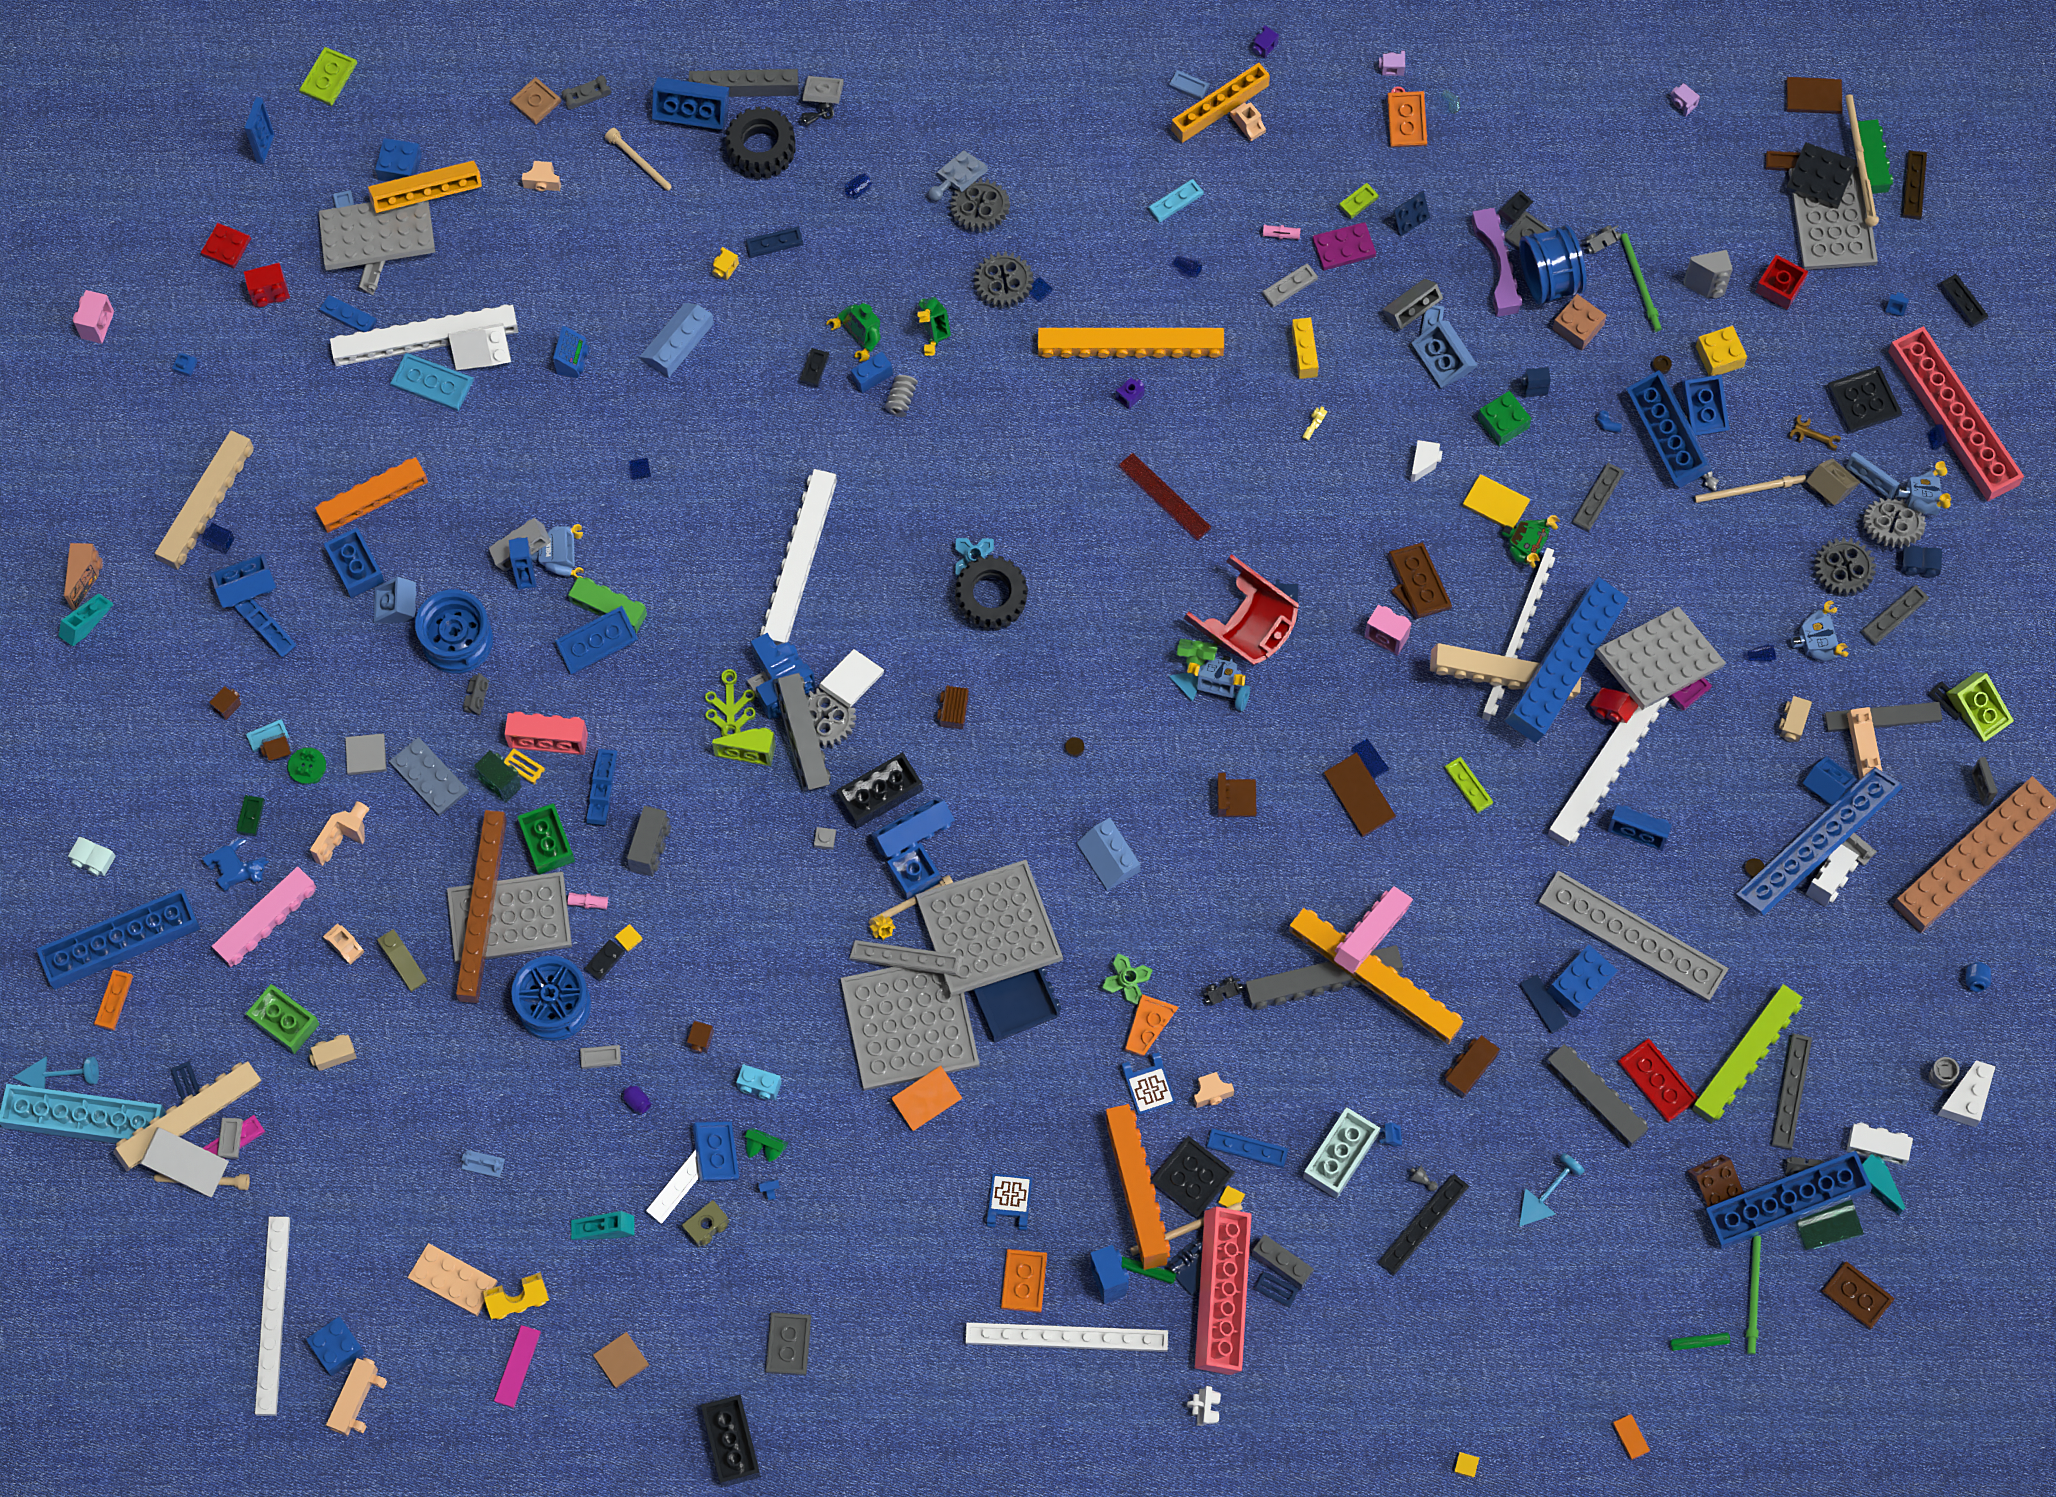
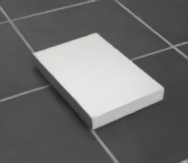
M853 649L820 683L819 687L850 708L882 676L884 669Z

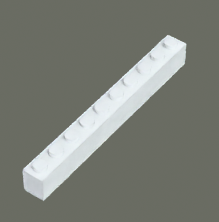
M501 305L498 308H484L477 312L468 311L460 315H447L439 319L430 318L423 322H410L407 325H393L385 329L376 328L364 333L356 332L353 335H339L331 338L330 342L335 365L341 366L449 346L451 344L448 333L499 323L504 324L506 335L519 332L513 305Z
M814 469L813 475L808 477L807 486L809 488L803 494L802 502L804 504L798 510L797 519L799 520L792 529V542L789 541L786 552L788 556L787 559L784 558L782 561L781 569H783L782 575H778L776 581L778 588L772 594L771 603L773 604L771 609L767 610V624L762 627L760 634L761 636L768 632L775 645L783 644L789 640L837 483L836 474Z
M1668 697L1644 710L1638 706L1627 723L1620 722L1551 826L1548 833L1549 837L1567 848L1571 842H1576L1580 835L1578 833L1579 829L1586 827L1590 820L1588 818L1591 812L1595 813L1600 805L1598 803L1601 797L1605 798L1610 790L1608 785L1610 782L1615 783L1620 775L1618 770L1620 767L1624 768L1630 759L1628 755L1630 752L1634 753L1640 744L1638 740L1640 737L1644 738L1650 729L1647 726L1650 722L1654 723L1659 716L1657 711L1660 707L1664 708L1669 700Z

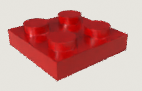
M217 223L203 247L201 255L235 269L251 237Z

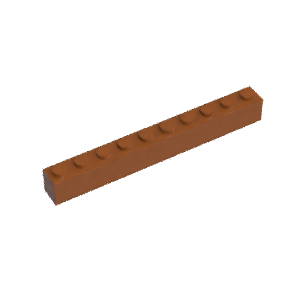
M485 810L456 992L460 1002L479 1003L507 824L505 812Z

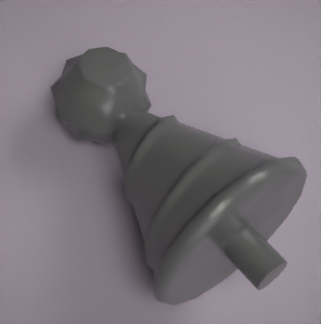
M1422 1165L1416 1170L1413 1167L1410 1171L1413 1174L1409 1179L1410 1181L1426 1184L1430 1191L1437 1190V1183L1429 1180Z

